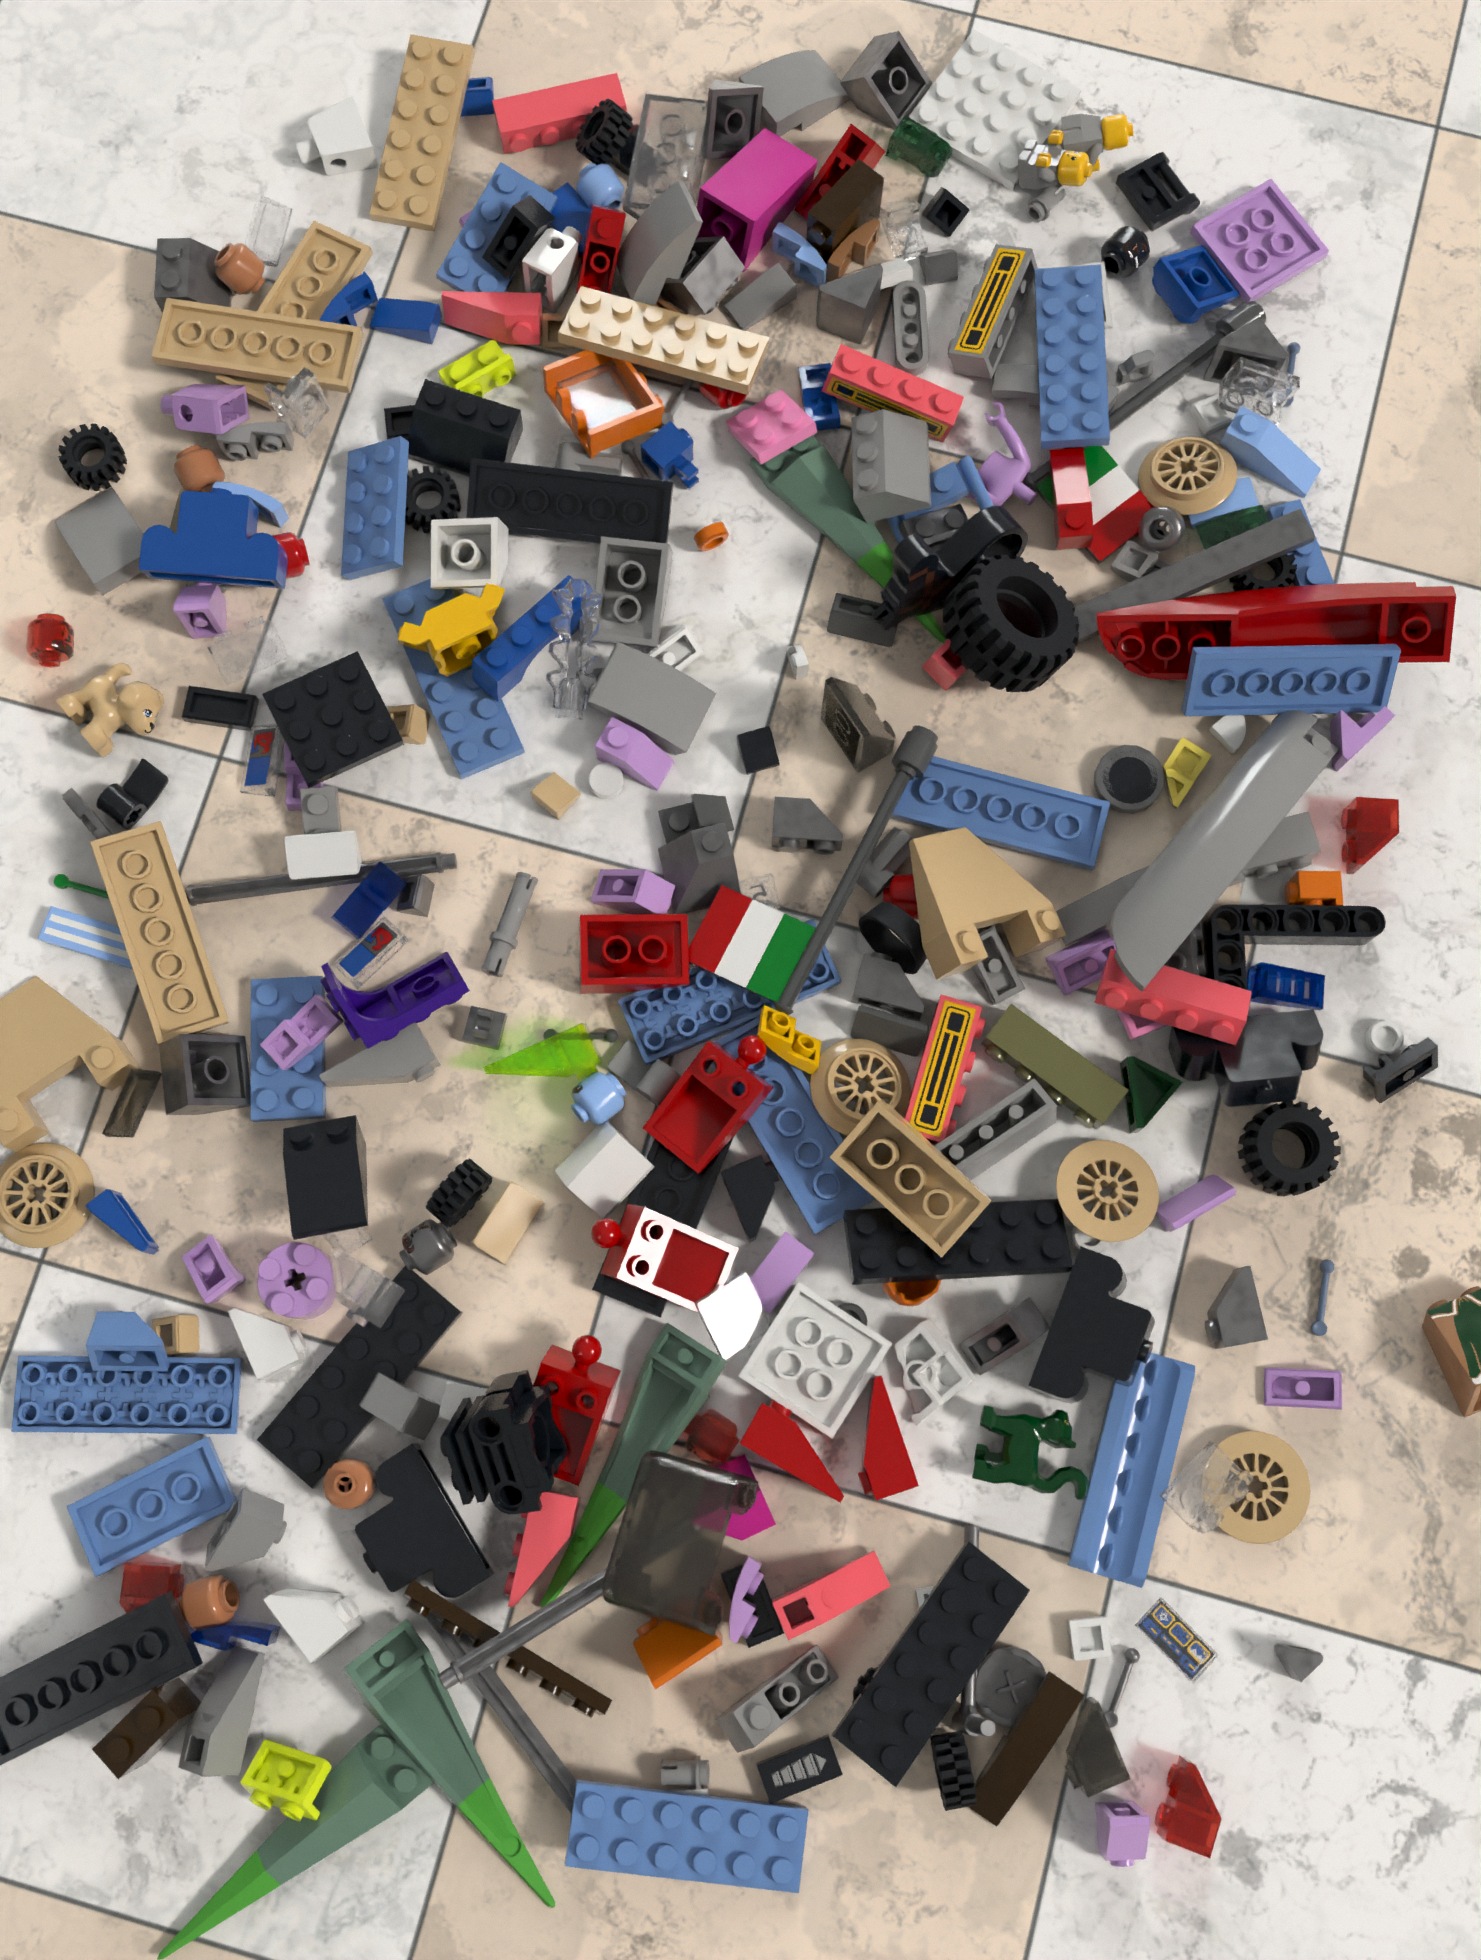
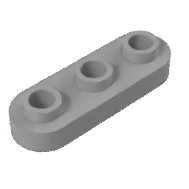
M903 281L895 287L892 297L895 363L898 369L917 376L925 371L929 360L926 294L924 288L919 283ZM909 300L913 304H905L904 301ZM906 330H913L915 333H914V334H908V333H906L905 331H906ZM914 359L916 363H909L907 360Z

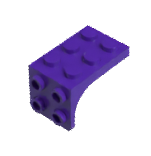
M448 952L443 953L389 985L369 992L348 988L339 981L328 963L321 966L325 977L321 978L320 981L327 992L326 996L336 1013L340 1012L345 1020L344 1024L354 1041L361 1038L367 1049L381 1041L391 1040L400 1030L413 1023L426 1020L435 1010L444 1005L456 1003L465 993L470 991Z

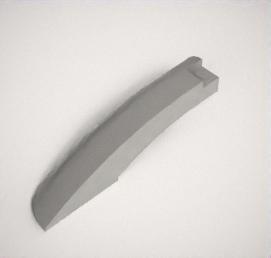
M1297 710L1285 711L1277 715L1115 908L1109 928V937H1113L1117 950L1114 956L1124 974L1141 992L1197 926L1339 750L1326 737L1312 728L1318 718Z

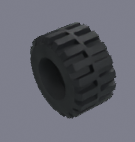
M1286 1101L1269 1106L1246 1123L1243 1128L1245 1133L1239 1137L1238 1144H1242L1243 1149L1238 1151L1239 1159L1245 1158L1246 1164L1241 1167L1244 1173L1249 1171L1252 1173L1253 1177L1250 1181L1255 1186L1261 1183L1264 1185L1262 1191L1269 1194L1277 1192V1196L1285 1197L1290 1194L1295 1196L1320 1186L1319 1184L1326 1182L1332 1176L1329 1172L1337 1168L1339 1162L1334 1160V1157L1341 1154V1146H1334V1141L1339 1139L1338 1132L1330 1131L1328 1126L1333 1124L1329 1117L1325 1119L1319 1117L1322 1113L1320 1109L1314 1107L1309 1110L1307 1109L1308 1103L1302 1101L1293 1104V1101ZM1285 1129L1291 1131L1302 1141L1305 1149V1158L1299 1169H1292L1283 1165L1274 1155L1272 1139L1276 1130Z

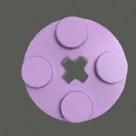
M291 1242L277 1247L262 1260L258 1268L257 1283L261 1299L270 1310L285 1317L306 1320L322 1315L331 1307L340 1289L341 1276L335 1260L326 1252L307 1243ZM298 1274L306 1276V1279L301 1281V1289L294 1287L293 1284L297 1280Z

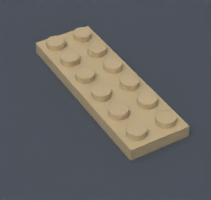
M410 34L369 212L371 220L435 231L475 51L473 45Z
M313 221L257 311L320 321L323 312L332 299L348 283L362 273L373 255L371 247ZM219 373L215 376L217 383L220 385H246L248 399L273 411L277 410L292 386L291 384Z
M583 286L580 287L558 331L559 343L746 395L750 392L769 347V337Z
M166 298L151 357L155 364L350 393L364 333L362 327Z
M158 821L90 841L158 1045L180 1034H196L228 1024L229 1020L162 822Z

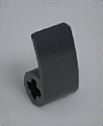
M141 759L130 778L122 787L114 783L109 785L100 794L96 803L97 808L123 828L129 829L149 810L166 787L169 779L147 760Z

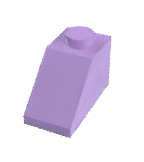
M200 582L194 586L183 587L174 603V612L192 639L226 637V598L218 585Z
M614 717L610 719L595 744L599 761L617 765L622 773L658 791L674 764V760L644 733Z
M601 869L590 902L627 914H667L675 885L646 869Z
M1134 1801L1095 1802L1098 1851L1106 1861H1110L1112 1866L1117 1867L1133 1866L1134 1860L1145 1859L1150 1830V1816Z

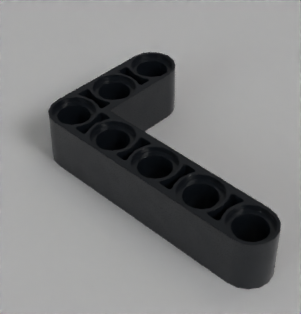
M1221 905L1204 922L1206 929L1204 954L1207 955L1209 962V974L1205 975V977L1247 990L1245 944L1360 946L1367 944L1382 933L1386 924L1385 917L1379 909L1371 906ZM1216 918L1225 919L1230 925V931L1220 929L1216 923ZM1252 918L1261 920L1265 926V931L1262 932L1255 929L1252 925ZM1287 919L1297 921L1300 926V932L1290 929ZM1323 919H1327L1334 924L1335 932H1330L1323 926ZM1358 919L1368 923L1370 933L1363 931L1359 927ZM1218 952L1228 954L1232 964L1230 966L1222 964L1218 959Z

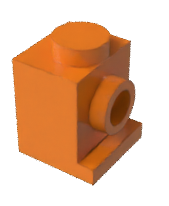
M1298 871L1285 885L1286 903H1290V905L1343 906L1341 871Z

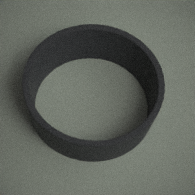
M881 902L859 919L860 931L875 952L890 956L892 962L899 963L904 973L916 974L927 956L922 947L920 925L908 913L891 903Z

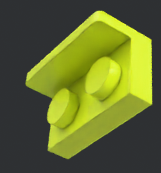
M493 339L438 371L439 377L445 386L479 397H483L485 393L495 387L506 385L516 376L512 357L509 354L505 355Z
M264 1739L240 1783L251 1794L249 1800L264 1810H270L271 1806L280 1808L281 1813L295 1821H301L302 1817L317 1821L320 1812L312 1803L332 1766L326 1759Z

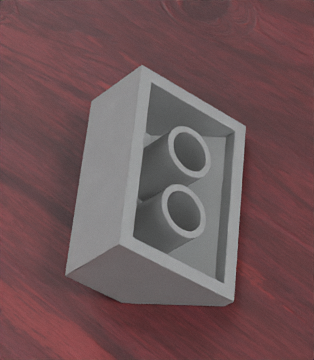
M885 409L852 417L853 500L866 523L930 508L929 441L926 421Z

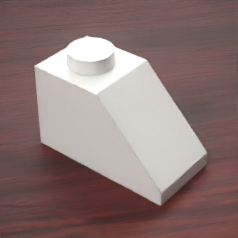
M234 1308L228 1311L257 1380H268L307 1361L303 1351L307 1350V1345L298 1329L294 1331L291 1326L245 1310Z

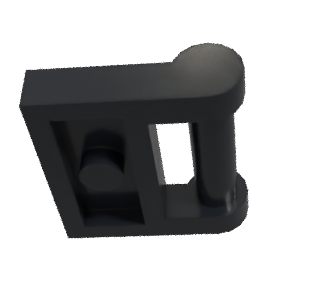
M1159 152L1119 174L1116 180L1117 186L1151 232L1183 214H1190L1200 204L1198 197L1194 193L1190 194L1169 166L1170 160L1164 152ZM1158 173L1178 201L1175 202L1155 174Z

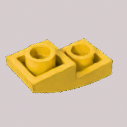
M764 1005L761 1009L757 1035L779 1057L798 1069L813 1074L819 1067L822 1041L795 1030L796 1018Z

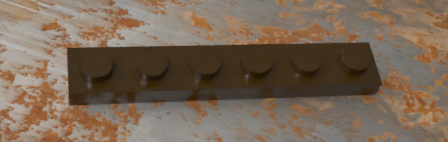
M415 1580L411 1581L402 1596L409 1600L406 1607L423 1618H426L428 1613L442 1620L439 1627L457 1638L460 1637L461 1633H464L475 1640L472 1645L474 1649L501 1633ZM520 1646L503 1657L508 1660L505 1667L523 1678H526L527 1674L530 1673L541 1680L539 1688L556 1698H559L560 1694L563 1693L574 1700L572 1708L589 1718H592L594 1713L605 1715L612 1702V1699L524 1646Z

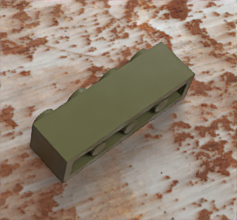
M1010 1004L981 1043L986 1047L985 1052L988 1056L998 1063L1002 1064L1004 1061L1016 1069L1014 1074L1026 1084L1035 1078L1057 1106L1061 1107L1063 1104L1074 1112L1073 1118L1089 1129L1092 1126L1099 1129L1104 1125L1129 1091L1012 1004Z

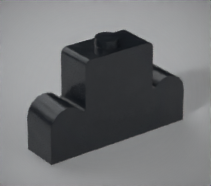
M1314 1009L1247 1016V1022L1236 1045L1171 1026L1168 1049L1175 1070L1182 1078L1189 1081H1201L1209 1077V1074H1213L1224 1104L1228 1107L1296 1100L1302 1071L1316 1066L1323 1041V1030Z
M1080 1246L1028 1385L1034 1391L1065 1403H1076L1082 1400L1088 1392L1089 1383L1085 1375L1086 1372L1129 1387L1135 1380L1140 1363L1146 1364L1153 1348V1342L1149 1341L1155 1324V1319L1149 1310L1117 1299L1123 1293L1127 1284L1125 1272L1117 1260Z
M412 1443L379 1466L375 1477L377 1488L382 1494L388 1497L392 1496L394 1500L355 1526V1532L366 1550L363 1553L365 1563L373 1574L376 1572L380 1574L390 1592H396L404 1588L412 1580H416L434 1568L433 1582L436 1590L447 1598H456L495 1574L419 1443Z

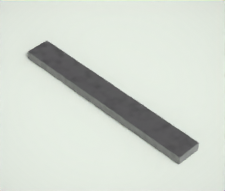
M1299 508L1074 606V616H1077L1079 621L1078 644L1099 635L1097 613L1147 603L1186 598L1314 542L1315 534Z

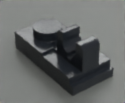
M1427 1037L1418 1044L1408 1046L1399 1055V1058L1394 1061L1386 1054L1379 1055L1380 1070H1374L1368 1064L1363 1065V1077L1374 1087L1375 1100L1381 1104L1438 1067V1046Z

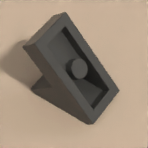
M692 794L691 803L658 811L666 844L691 830L720 823L726 824L728 832L734 831L726 796Z

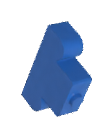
M212 488L210 492L183 491L181 493L176 533L163 525H154L146 530L141 541L139 570L150 579L285 589L288 558L283 546L273 536L267 533H257L259 509L248 496L232 494L231 491L222 488Z

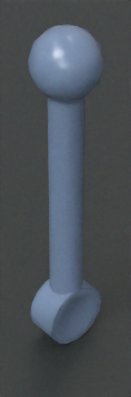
M1296 342L1290 343L1287 347V352L1290 355L1284 393L1279 398V404L1282 407H1289L1294 400L1291 394L1296 355L1300 352V345Z
M1328 1259L1320 1263L1322 1280L1316 1321L1311 1324V1332L1316 1336H1323L1327 1332L1324 1315L1329 1277L1335 1268L1334 1263Z

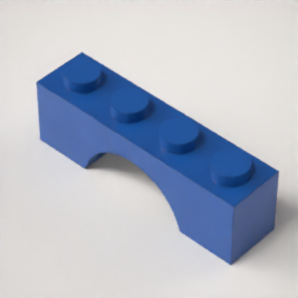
M568 575L472 660L473 681L498 702L522 681L532 660L548 643L560 636L570 638L592 618L594 596Z

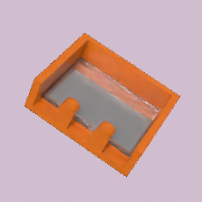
M584 350L543 366L544 391L591 459L600 451L656 428L658 430L662 428V414H664L662 400L657 394L654 395L651 392L645 376L642 372H637L631 362Z

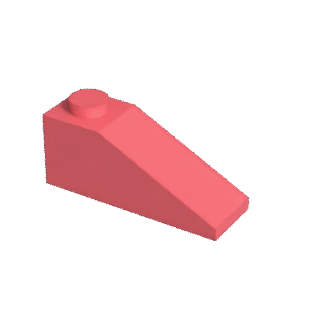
M442 291L445 324L505 344L540 345L542 335L541 293Z

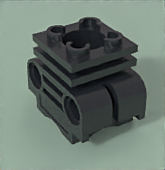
M528 1370L497 1376L492 1381L485 1395L477 1396L473 1404L470 1398H464L441 1435V1451L448 1458L452 1470V1484L454 1489L459 1491L463 1505L470 1504L474 1496L477 1503L485 1502L488 1494H490L495 1507L506 1514L516 1515L541 1511L542 1509L540 1496L543 1492H550L554 1483V1474H558V1466L564 1461L568 1449L564 1436L553 1419V1401L548 1385L533 1387Z

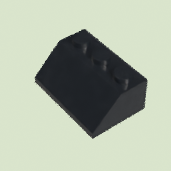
M425 379L413 409L408 438V457L465 476H470L471 458L511 462L523 431L521 410Z

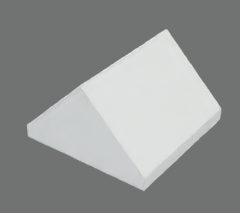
M606 1121L602 1125H597L555 1172L570 1191L604 1219L618 1207L655 1166Z

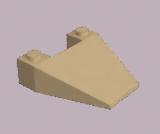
M966 827L918 837L909 841L922 947L936 980L963 973L988 958L977 931L979 928L1001 923L1015 958L1041 951L1066 936L1053 903Z
M37 976L0 999V1142L3 1147L16 1152L30 1146L50 1132L29 1099L83 1063L86 1064L97 1083L110 1091H113L142 1071L123 1041Z

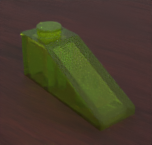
M586 1022L483 1068L486 1074L569 1077L576 1074L578 1080L598 1072L596 1064L603 1060Z

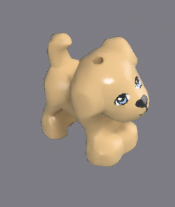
M122 662L111 666L104 675L88 680L82 689L65 694L56 700L69 718L73 719L78 727L86 721L88 710H92L94 715L92 721L83 727L80 733L102 758L112 752L114 745L111 741V736L127 724L139 735L151 733L155 729L157 715L164 704V697L157 689L140 681H134L125 685L120 694H118L115 683L120 677L131 675L132 672L130 666Z

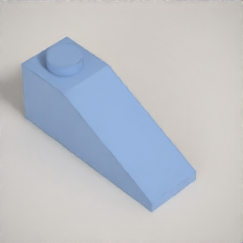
M1243 406L1238 410L1219 444L1232 455L1235 462L1305 498L1321 470L1275 424Z

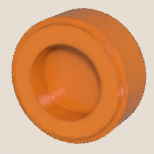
M717 522L698 531L694 536V540L699 550L708 551L723 544L728 539L729 533L723 522Z

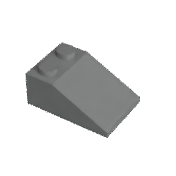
M601 536L590 640L612 643L620 642L622 644L658 648L672 565L673 551L670 544Z

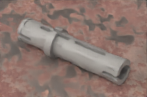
M517 872L496 932H491L489 940L492 943L481 967V970L485 973L489 970V975L503 977L511 950L517 947L518 941L516 937L534 888L538 883L536 877L529 879L531 877L530 874Z

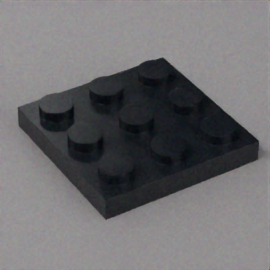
M358 651L262 694L308 788L404 745Z

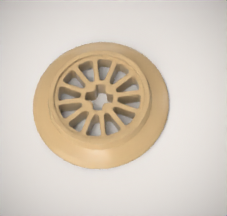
M1180 437L1158 445L1144 458L1138 473L1140 490L1153 506L1172 507L1179 511L1181 515L1199 514L1215 508L1227 499L1237 481V466L1232 455L1218 443L1201 437ZM1185 452H1191V455L1187 456Z
M847 1039L827 1048L820 1055L819 1067L811 1074L810 1091L816 1110L830 1127L846 1136L851 1133L865 1116L859 1113L861 1103L864 1105L865 1113L867 1114L873 1107L872 1103L875 1105L877 1101H882L880 1097L888 1099V1104L904 1118L911 1095L910 1080L901 1061L886 1047L867 1039ZM860 1059L866 1060L864 1071L862 1070ZM851 1060L853 1069L845 1061ZM872 1062L879 1066V1069L874 1073L870 1072ZM837 1068H839L846 1076L838 1074L836 1072ZM881 1071H884L888 1078L878 1080L876 1076ZM861 1080H865L868 1083L866 1085L867 1090L863 1094L857 1091L859 1086L857 1083ZM834 1081H835V1082H838V1083H841V1084H843V1085H845V1086H844V1087L835 1088V1087H834ZM890 1085L891 1091L880 1088V1086ZM845 1093L848 1094L849 1097L844 1102H841L837 1096ZM851 1100H854L855 1103L853 1111L846 1107V1104Z
M1110 1140L1088 1141L1071 1150L1063 1159L1058 1169L1056 1192L1059 1204L1069 1221L1086 1235L1107 1242L1125 1241L1141 1234L1153 1221L1159 1204L1157 1181L1147 1162L1128 1146ZM1097 1164L1102 1166V1173L1097 1168ZM1110 1166L1116 1169L1113 1177L1110 1175ZM1087 1168L1090 1175L1084 1172L1083 1169ZM1122 1173L1127 1180L1119 1182L1118 1177ZM1079 1179L1086 1185L1077 1184V1180ZM1131 1185L1133 1191H1125L1123 1188ZM1110 1187L1112 1192L1103 1198L1099 1192L1102 1188ZM1078 1193L1087 1194L1089 1197L1080 1200ZM1124 1199L1132 1200L1134 1202L1133 1206ZM1093 1202L1094 1206L1088 1212L1083 1205ZM1099 1207L1101 1208V1219L1094 1216ZM1109 1210L1112 1216L1114 1217L1115 1221H1110ZM1121 1210L1126 1212L1128 1216L1124 1217Z
M52 1143L33 1144L9 1156L0 1166V1232L12 1242L29 1248L51 1247L73 1236L83 1226L90 1214L85 1205L94 1199L93 1177L84 1160L69 1148ZM49 1164L53 1165V1169L46 1177L47 1166ZM34 1165H38L37 1178L32 1170ZM23 1171H25L29 1180L28 1183L19 1178ZM62 1172L64 1178L53 1183L58 1177V1175ZM14 1182H17L24 1188L22 1191L11 1190ZM68 1184V1193H57L58 1189ZM37 1187L47 1189L43 1193L46 1198L43 1202L33 1201L36 1197L34 1190ZM11 1196H22V1199L17 1202L10 1203ZM57 1198H67L64 1208L56 1203ZM51 1206L60 1212L56 1218L52 1215ZM24 1207L17 1217L14 1211ZM43 1212L47 1222L45 1224L40 1225L41 1214ZM32 1213L31 1224H25L26 1219Z
M1245 1431L1231 1435L1212 1450L1203 1467L1201 1491L1206 1509L1213 1521L1233 1538L1253 1544L1274 1542L1290 1534L1300 1524L1306 1514L1310 1501V1481L1306 1467L1300 1456L1289 1444L1272 1434L1260 1431ZM1245 1454H1251L1250 1470L1243 1458ZM1259 1455L1266 1457V1461L1259 1470ZM1235 1459H1237L1243 1474H1240L1230 1466ZM1274 1463L1279 1471L1267 1477L1266 1474ZM1227 1471L1236 1477L1238 1482H1224L1225 1472ZM1252 1476L1255 1481L1262 1482L1263 1489L1257 1490L1258 1497H1255L1252 1492L1246 1491V1485L1251 1483ZM1283 1477L1284 1487L1271 1486L1272 1481ZM1223 1487H1237L1238 1490L1225 1497ZM1271 1491L1284 1492L1282 1502L1271 1496ZM1242 1497L1233 1511L1229 1506V1502ZM1266 1500L1277 1507L1273 1514L1270 1513ZM1249 1503V1519L1241 1517V1513ZM1257 1504L1264 1515V1519L1257 1520Z

